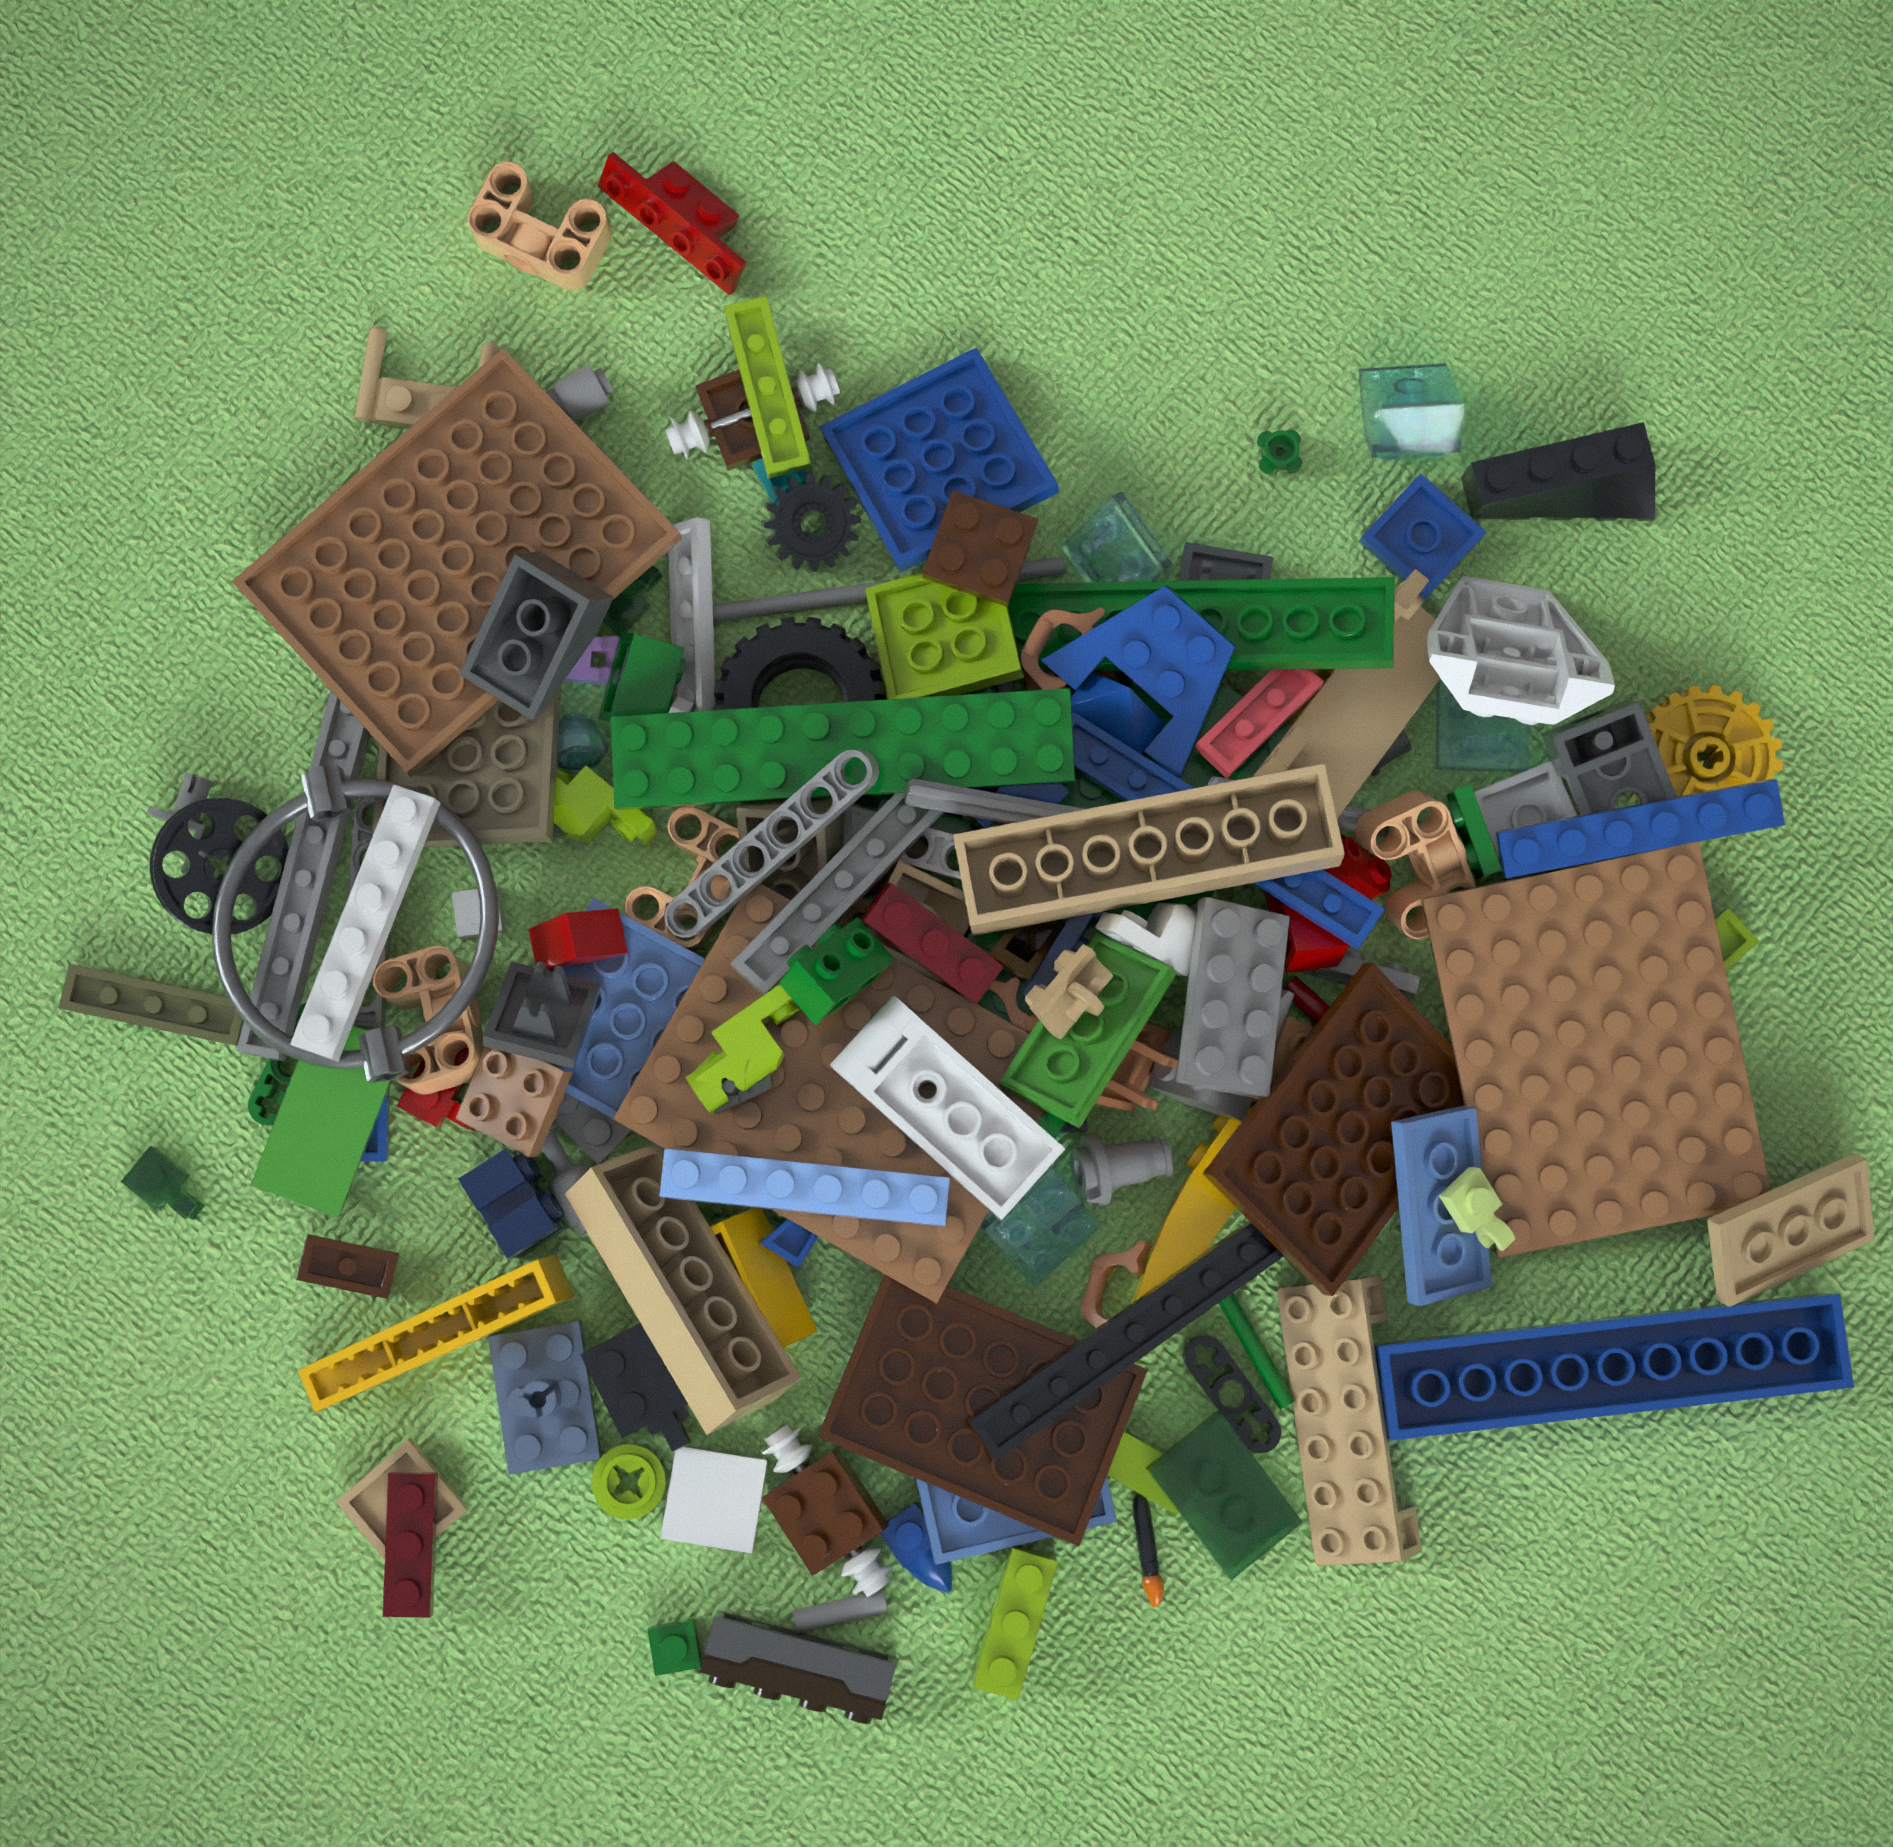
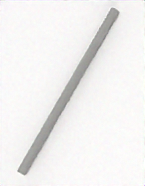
M1063 557L1024 562L1018 581L1065 574ZM888 581L714 604L713 621L721 622L867 602L865 588Z

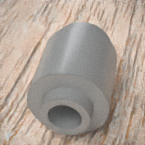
M587 364L552 383L554 388L546 393L574 422H577L611 404L606 395L614 392L602 368L593 372L590 365Z

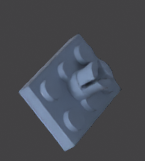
M581 1320L488 1336L508 1474L600 1459L602 1451L590 1374L580 1355L586 1351Z

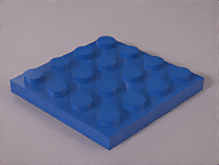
M977 347L820 426L822 436L900 573L927 560L952 490L1019 513L1059 493L1057 481Z

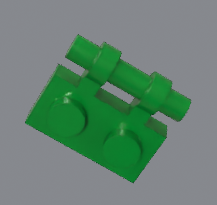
M1469 784L1453 790L1446 795L1448 799L1447 806L1455 828L1459 829L1470 870L1474 871L1476 879L1501 871L1500 862L1472 785Z

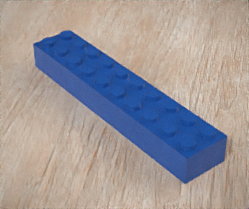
M1816 1293L1739 1302L1731 1307L1719 1304L1374 1344L1387 1439L1391 1441L1854 1388L1841 1296L1835 1293Z

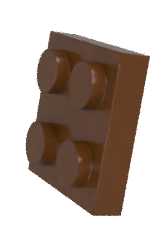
M952 490L922 572L923 579L1008 607L1037 529L1038 519Z

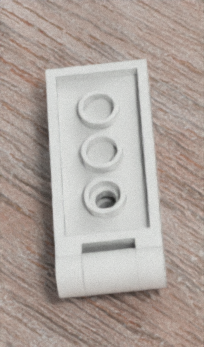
M894 995L830 1064L840 1076L1001 1221L1065 1150L1060 1143ZM930 1082L936 1086L937 1092L934 1097L925 1099L920 1096L919 1088L923 1083Z

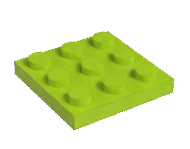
M922 572L865 588L888 699L961 695L1024 678L1008 607L923 579Z

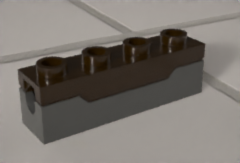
M717 1610L713 1618L704 1653L705 1656L703 1657L699 1673L709 1675L708 1682L720 1687L735 1688L737 1682L754 1687L753 1693L763 1698L780 1700L783 1694L800 1699L798 1705L803 1708L817 1712H826V1708L829 1706L845 1710L844 1717L849 1720L871 1724L872 1718L883 1719L897 1657L803 1632L797 1634L795 1630Z

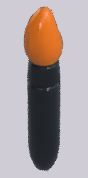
M1135 1493L1132 1508L1140 1564L1144 1575L1142 1585L1151 1606L1156 1608L1162 1602L1164 1584L1160 1574H1158L1159 1565L1151 1510L1147 1498L1139 1493Z

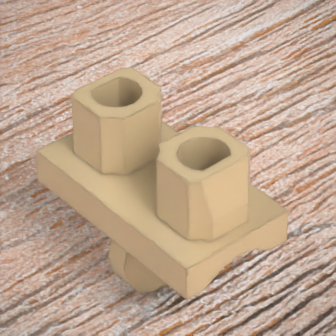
M1084 944L1077 952L1064 950L1054 962L1053 970L1057 976L1048 987L1043 984L1035 985L1025 996V1001L1030 1006L1032 1012L1047 1030L1060 1040L1085 1010L1095 1016H1098L1103 1011L1104 1005L1097 998V995L1113 977L1112 973L1097 959L1093 949Z

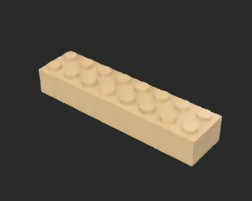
M1325 763L953 835L973 936L1338 867L1345 855Z

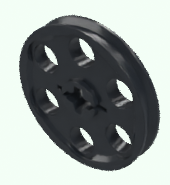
M204 799L178 810L161 827L150 853V879L159 902L175 920L193 930L212 934L214 907L224 874H219L215 878L213 874L216 868L210 864L211 861L199 855V852L201 851L208 857L223 859L227 855L229 859L226 865L229 866L234 854L243 843L234 832L236 820L241 816L248 815L258 825L268 816L261 809L236 799ZM201 812L211 819L212 830L207 837L196 839L189 833L188 821L194 814ZM281 829L261 848L243 877L237 895L243 893L250 896L253 900L254 908L252 914L246 919L238 920L232 916L231 934L250 930L272 915L289 851L288 843ZM172 851L182 853L187 860L185 872L175 878L168 876L162 866L164 857ZM268 855L276 860L278 872L274 879L264 882L255 874V865L259 858ZM193 892H201L208 900L206 913L198 918L190 917L184 909L186 897Z

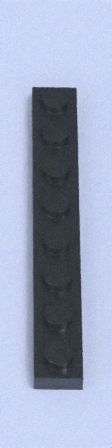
M1247 1221L967 1419L968 1423L994 1461L999 1460L1283 1258L1284 1255L1250 1221Z

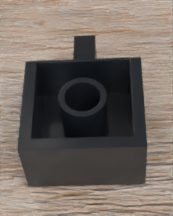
M641 1323L580 1354L621 1438L647 1426L652 1435L660 1431L663 1433L672 1452L691 1443L681 1421L690 1416L686 1407L688 1403Z

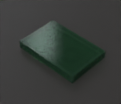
M1219 1411L1214 1412L1145 1468L1226 1577L1231 1581L1303 1523Z

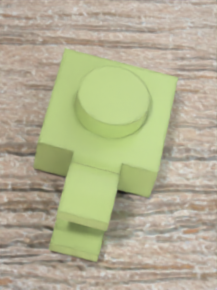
M1468 1167L1439 1195L1460 1231L1466 1233H1473L1475 1231L1478 1240L1485 1248H1489L1495 1242L1498 1249L1504 1251L1515 1240L1511 1229L1494 1214L1502 1203L1481 1168Z

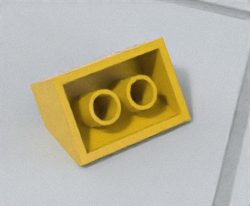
M752 1208L710 1227L783 1348L818 1332L786 1260L758 1243L772 1231L763 1208Z

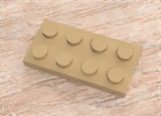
M1853 1153L1708 1218L1717 1300L1731 1307L1874 1241L1867 1159Z

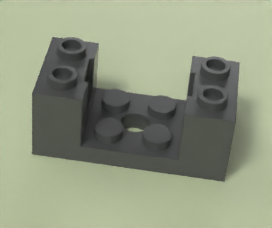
M1624 700L1541 734L1557 776L1566 778L1580 815L1616 809L1615 802L1617 797L1626 791H1633L1638 796L1640 804L1677 797L1640 701Z

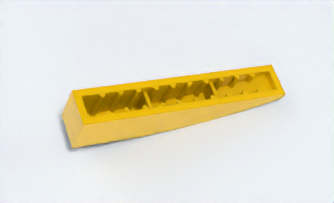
M1218 1115L1211 1125L1212 1128L1217 1130L1208 1145L1200 1142L1185 1164L1192 1169L1185 1177L1161 1222L1144 1263L1145 1271L1139 1278L1132 1303L1204 1253L1236 1207L1202 1173L1238 1128L1241 1121Z
M557 1254L540 1258L299 1369L298 1373L316 1413L574 1297V1294Z

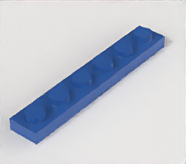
M1768 779L1496 831L1503 876L1510 878L1784 826L1785 822L1777 779Z

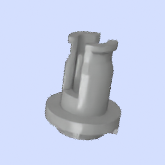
M1093 1132L1081 1135L1078 1141V1148H1073L1071 1151L1070 1161L1075 1187L1082 1198L1087 1197L1089 1204L1091 1203L1094 1207L1108 1205L1111 1201L1112 1189L1146 1182L1157 1176L1165 1175L1167 1178L1173 1174V1162L1169 1144L1166 1139L1160 1140L1159 1136L1145 1142L1130 1141L1103 1145L1100 1137Z

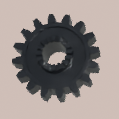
M810 471L804 473L803 482H798L790 475L787 477L789 487L782 490L775 486L772 489L777 496L775 502H765L763 507L771 512L770 518L761 521V526L772 529L773 533L765 541L769 546L777 544L781 546L776 553V556L781 561L791 554V566L799 570L804 560L807 561L812 572H817L820 560H823L832 568L835 566L833 557L835 553L838 552L846 557L850 554L844 546L846 540L858 541L859 536L850 531V526L860 523L861 517L849 513V510L857 504V501L854 498H842L847 488L842 483L835 485L831 489V476L823 474L819 482H815L813 473ZM818 510L821 515L819 528L811 533L803 532L800 525L803 514L807 511Z

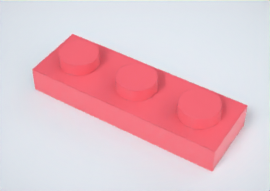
M1311 669L1270 670L1196 743L1194 749L1226 779H1229L1321 688L1324 681Z

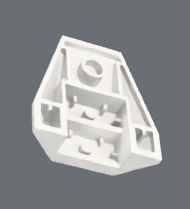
M1462 576L1427 635L1429 662L1462 709L1471 711L1478 716L1491 717L1498 715L1515 718L1517 721L1529 725L1538 723L1555 725L1612 694L1615 687L1612 671L1607 659L1549 590Z

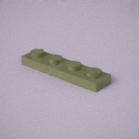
M69 964L58 1007L63 1010L238 1046L244 1023L228 997Z

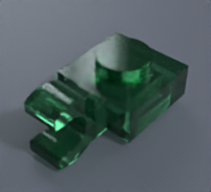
M654 565L612 600L602 622L618 637H620L621 632H628L651 607L642 596L653 589L663 577Z
M150 1146L121 1180L126 1187L157 1211H161L168 1203L184 1219L189 1217L194 1220L205 1207L199 1199L182 1187V1184L190 1175L154 1146Z

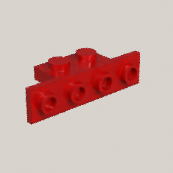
M612 152L609 154L598 188L729 296L734 293L746 261L719 238L735 227L739 214L675 161H672L646 179L616 153Z

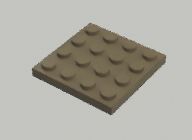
M561 686L538 719L534 721L498 700L411 778L379 744L376 780L400 783L416 788L436 798L462 819L473 832L480 845L552 841ZM375 798L372 837L387 799ZM434 820L423 848L459 846L448 831Z

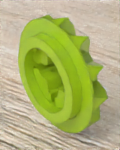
M622 1444L608 1450L598 1460L593 1470V1495L599 1506L616 1518L636 1519L645 1516L659 1504L665 1493L666 1472L658 1456L642 1445ZM616 1465L628 1473L634 1470L638 1471L641 1467L645 1469L637 1481L638 1486L641 1488L639 1491L644 1495L643 1497L631 1489L626 1490L624 1493L621 1491L617 1496L613 1493L619 1488L618 1485L622 1481L619 1475L620 1471L615 1467Z

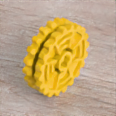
M1697 685L1687 688L1686 693L1681 695L1677 692L1669 695L1666 700L1659 705L1657 704L1645 715L1677 797L1774 779V773L1783 770V761L1775 757V752L1782 748L1781 739L1771 737L1770 731L1775 725L1771 718L1762 720L1759 717L1758 713L1761 706L1755 701L1749 705L1742 702L1743 693L1736 690L1727 696L1722 694L1721 686L1711 685L1707 692L1702 693ZM1701 753L1707 755L1705 760L1710 759L1712 765L1707 769L1702 767L1704 761L1698 762L1697 756Z

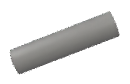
M884 1589L868 1597L865 1594L796 1609L793 1610V1618L798 1634L888 1613V1606Z

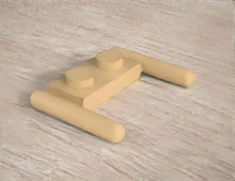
M372 327L368 335L354 419L364 423L377 422L378 425L409 429L457 387L387 377L380 379L387 333L381 327ZM493 342L483 344L479 368L500 351L497 344Z

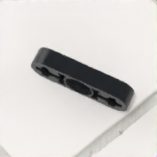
M1198 1335L1191 1338L1184 1346L1183 1362L1240 1442L1253 1452L1266 1453L1273 1450L1280 1441L1281 1426L1271 1410L1220 1341L1208 1335ZM1199 1344L1204 1348L1214 1347L1216 1352L1211 1356V1359L1218 1369L1221 1370L1226 1363L1231 1369L1230 1372L1223 1373L1215 1378L1210 1387L1205 1382V1378L1213 1376L1211 1371L1204 1364L1195 1366L1192 1361L1197 1356L1194 1348ZM1229 1380L1238 1381L1243 1386L1245 1392L1243 1401L1235 1407H1227L1219 1399L1221 1385ZM1253 1401L1257 1404L1258 1409L1250 1411L1252 1416L1261 1424L1268 1421L1271 1426L1266 1431L1269 1439L1265 1443L1258 1439L1249 1440L1248 1435L1251 1434L1252 1428L1245 1418L1242 1417L1238 1424L1232 1418L1235 1415L1244 1413Z

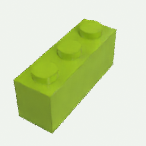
M1022 1545L1009 1548L972 1676L974 1688L1019 1700L1058 1564L1055 1555Z

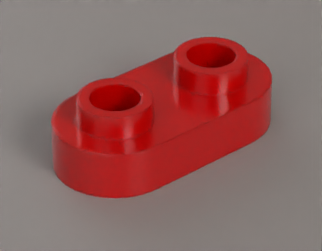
M1340 833L1345 855L1340 866L1325 869L1327 873L1371 901L1390 890L1392 874L1386 861L1358 845L1353 838L1346 837Z

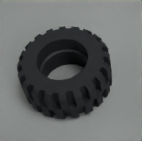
M794 617L780 618L782 625L770 628L769 624L765 623L755 628L756 636L750 640L744 636L735 645L736 653L733 657L726 656L720 667L722 672L721 678L715 682L713 693L715 707H713V710L758 708L761 693L769 682L778 675L794 669H811L829 676L838 686L843 702L886 700V692L874 657L870 658L866 652V646L857 637L851 639L846 635V629L835 623L831 627L823 626L819 618L807 617L806 623H795Z

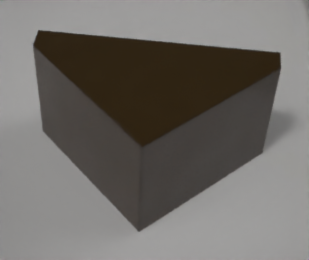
M1061 920L1008 929L993 947L990 956L1004 966L1003 970L1029 984L1066 923Z

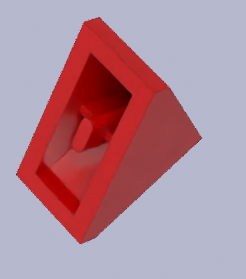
M618 908L567 912L528 929L535 964L537 965L539 961L544 962L546 969L551 972L555 970L556 966H561L565 969L629 954Z

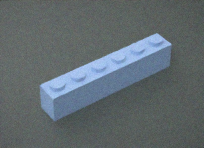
M665 1149L659 1196L667 1199L945 1227L950 1178Z

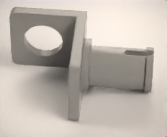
M185 772V778L173 810L168 809L167 812L149 807L147 814L166 822L183 807L196 801L207 799L214 782ZM201 812L194 814L188 821V830L195 832L194 838L196 839L207 837L212 830L203 825V821L199 820ZM200 851L199 855L208 859V856ZM186 859L183 864L181 873H184L187 868Z

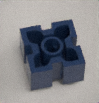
M505 1148L458 1178L477 1211H480L488 1224V1229L506 1258H522L566 1230L567 1227L562 1220L565 1218L564 1211L555 1196L547 1191L544 1193L538 1184V1180L544 1176L533 1157H528L518 1151Z

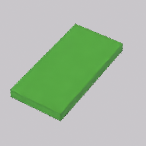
M1096 931L1087 946L1093 949L1097 959L1113 975L1112 979L1097 995V998L1104 1005L1103 1011L1098 1016H1095L1085 1010L1061 1040L1053 1036L1042 1022L1038 1020L998 1082L1002 1090L1078 1128L1085 1121L1176 976L1174 967Z
M353 1024L343 1050H360L357 1036L364 1034L368 1029ZM298 1060L250 1186L335 1217L341 1216L392 1081L370 1083L367 1081L364 1068H326Z

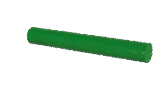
M1232 1293L1218 1304L1278 1408L1282 1409L1293 1403L1295 1399L1237 1298Z

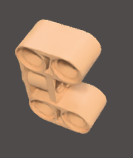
M501 162L494 166L468 214V225L479 248L509 262L525 273L539 276L563 289L573 291L586 286L611 239V228L602 205L592 199H581L573 203L559 229L528 215L534 197L524 169L513 162ZM509 184L521 185L514 194L506 195L501 193L503 188ZM588 220L599 222L598 227L593 231L584 232L579 230L580 226ZM497 221L501 223L500 227L494 232L485 233L481 231L482 227L488 222ZM567 258L580 260L579 264L572 270L559 268L560 264Z
M1414 790L1367 811L1357 821L1355 835L1363 847L1383 860L1397 859L1408 853L1418 880L1390 895L1385 904L1386 918L1393 926L1412 939L1420 940L1429 937L1421 899L1449 893L1455 887H1458V891L1476 887L1468 865L1465 848L1457 835L1448 808L1425 792ZM1429 807L1427 818L1417 824V817L1420 811ZM1388 826L1389 830L1386 838L1376 843L1378 832ZM1418 906L1415 917L1410 921H1406V915L1409 910Z
M691 806L681 807L675 810L669 817L667 824L668 833L679 849L696 858L697 867L687 887L720 859L718 857V848L722 842L726 840H736L739 842L737 828L698 808ZM694 819L701 823L702 829L696 838L684 840L678 836L679 826L684 821ZM720 874L715 876L711 882V892L718 900H726L731 893L729 880ZM649 886L638 887L631 891L625 902L626 915L692 952L701 949L706 944L718 922L717 920L706 931L690 941L679 940L668 929L664 915L666 907L674 898ZM647 898L656 899L659 903V910L656 916L650 920L637 918L636 908L640 901ZM688 903L683 904L678 911L679 922L684 919L698 921V913L695 907Z
M432 946L381 963L375 970L373 985L378 994L398 1008L413 1009L422 1006L425 1022H428L451 999L469 968L463 960L448 948ZM450 963L449 973L444 978L436 980L438 969L442 965ZM403 976H407L405 987L401 991L394 993L396 981ZM474 997L467 1009L454 1024L438 1038L406 1056L410 1073L396 1079L399 1083L415 1093L424 1095L471 1082L485 1047L483 1046L481 1012L476 997ZM464 1048H469L467 1060L463 1064L455 1066L454 1059L456 1054ZM425 1060L423 1073L419 1077L412 1079L411 1072L413 1067L418 1062Z

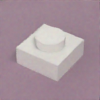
M496 886L499 902L498 933H504L500 891ZM478 889L453 892L452 900L457 937L460 939L478 937L480 927Z

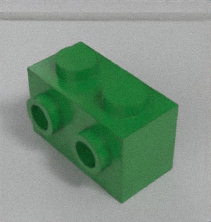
M621 632L598 719L611 722L610 717L669 713L673 704L671 697L674 686L681 681L685 671V659L682 658L684 647L635 633Z
M858 917L843 928L838 923L834 924L818 938V946L811 949L806 944L786 962L790 969L781 979L779 985L815 1026L873 984L894 961L893 956Z

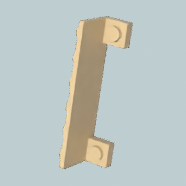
M1415 569L1395 590L1393 668L1334 669L1253 777L1325 763L1338 819L1440 680V676L1429 662L1426 641L1428 632L1436 619L1420 607L1424 599L1419 594L1429 582L1428 578Z
M1382 1275L1346 1280L1334 1296L1323 1295L1313 1284L1279 1288L1277 1290L1290 1389L1295 1399L1293 1410L1316 1565L1401 1562L1422 1553L1416 1506L1397 1507L1371 1329L1372 1324L1389 1321Z

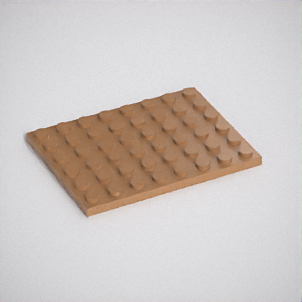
M502 348L232 580V583L411 778L499 700L459 675L515 554L542 552L607 592L615 599L681 541L682 536L513 357Z
M1699 841L1421 899L1464 1105L1466 1107H1476L1482 1172L1502 1203L1494 1212L1495 1216L1502 1220L1515 1236V1240L1504 1251H1500L1494 1242L1498 1258L1716 1215L1771 1191Z
M760 883L736 905L613 1120L664 1149L950 1178L945 1227L771 1209L937 1304L989 1209L863 1097L830 1064L894 995L1038 1124L1044 1110L1002 1090L998 1083L1029 1036V1033L981 1006L970 1002L965 997L894 958V961L873 984L816 1026L796 1003L798 1011L778 1025H775L772 1020L764 1026L785 1054L777 1070L772 1073V1088L721 1114H710L685 1077L695 1071L714 1050L717 1054L723 1051L711 1032L762 997L756 989L731 967V962L791 901ZM930 1082L923 1083L919 1088L920 1096L925 1099L934 1097L937 1092L936 1086Z

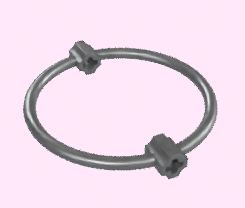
M322 765L308 769V772L301 776L304 793L288 800L265 817L245 838L227 867L219 887L212 923V944L215 964L224 991L237 1014L259 1038L271 1047L293 1059L311 1065L337 1069L364 1068L368 1082H388L402 1078L405 1074L410 1073L406 1056L423 1048L453 1025L479 991L493 959L497 942L499 902L496 883L489 861L473 832L459 816L446 805L440 803L434 820L448 831L467 857L476 880L480 900V927L477 945L469 969L460 986L436 1015L412 1033L402 1037L401 1029L397 1026L378 1027L365 1031L364 1034L357 1036L360 1050H343L339 1062L290 1045L293 1037L274 1026L252 1003L242 985L234 962L231 943L233 909L241 882L251 862L275 833L307 811H309L310 819L315 822L338 820L352 812L350 798L373 797L388 799L393 784L428 795L416 788L396 782L375 779L345 780L343 768L339 765Z

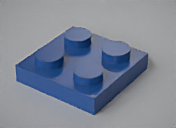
M1420 473L1364 533L1359 542L1403 581L1415 569L1428 578L1429 582L1419 594L1425 600L1487 532Z

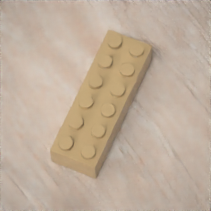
M652 1144L591 1167L565 1193V1196L704 1432L708 1435L772 1403L801 1380V1377L695 1201L667 1199L659 1196L664 1150L661 1146Z

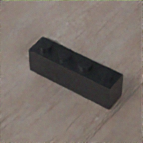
M1644 422L1471 462L1461 476L1472 519L1529 520L1531 517L1553 518V520H1571L1572 518H1597V521H1616L1617 518L1637 519V521L1655 520L1656 464Z

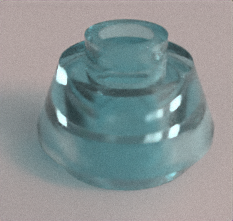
M580 713L568 714L559 721L557 766L565 770L580 771L585 765L589 768L598 765L607 754L609 748L608 742L596 722Z

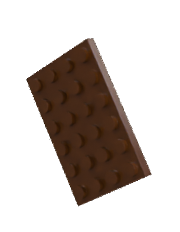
M1363 963L1271 1083L1270 1095L1257 1101L1202 1174L1323 1295L1334 1296L1399 1208L1391 1122L1464 1106L1452 1046L1374 963Z
M884 1274L817 1437L1071 1544L1080 1546L1148 1369L1132 1364L999 1460L994 1461L967 1419L1079 1340L950 1286L945 1288L936 1304Z

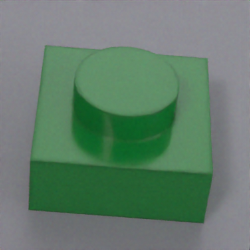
M695 1618L648 1627L655 1676L701 1668L702 1658Z

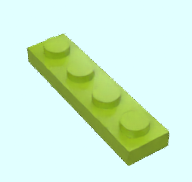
M767 296L723 306L767 478L811 469L810 458Z

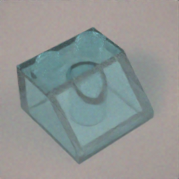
M1446 363L1359 369L1364 438L1372 458L1379 457L1385 460H1395L1402 456L1422 454L1428 457H1440L1446 453L1460 452L1464 403Z

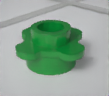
M1279 430L1273 433L1270 431L1262 432L1257 439V445L1261 448L1262 453L1259 469L1265 474H1272L1275 470H1287L1289 473L1298 472L1303 463L1302 459L1298 456L1299 443L1301 441L1300 435L1294 430ZM1276 449H1282L1284 454L1281 456L1277 455Z

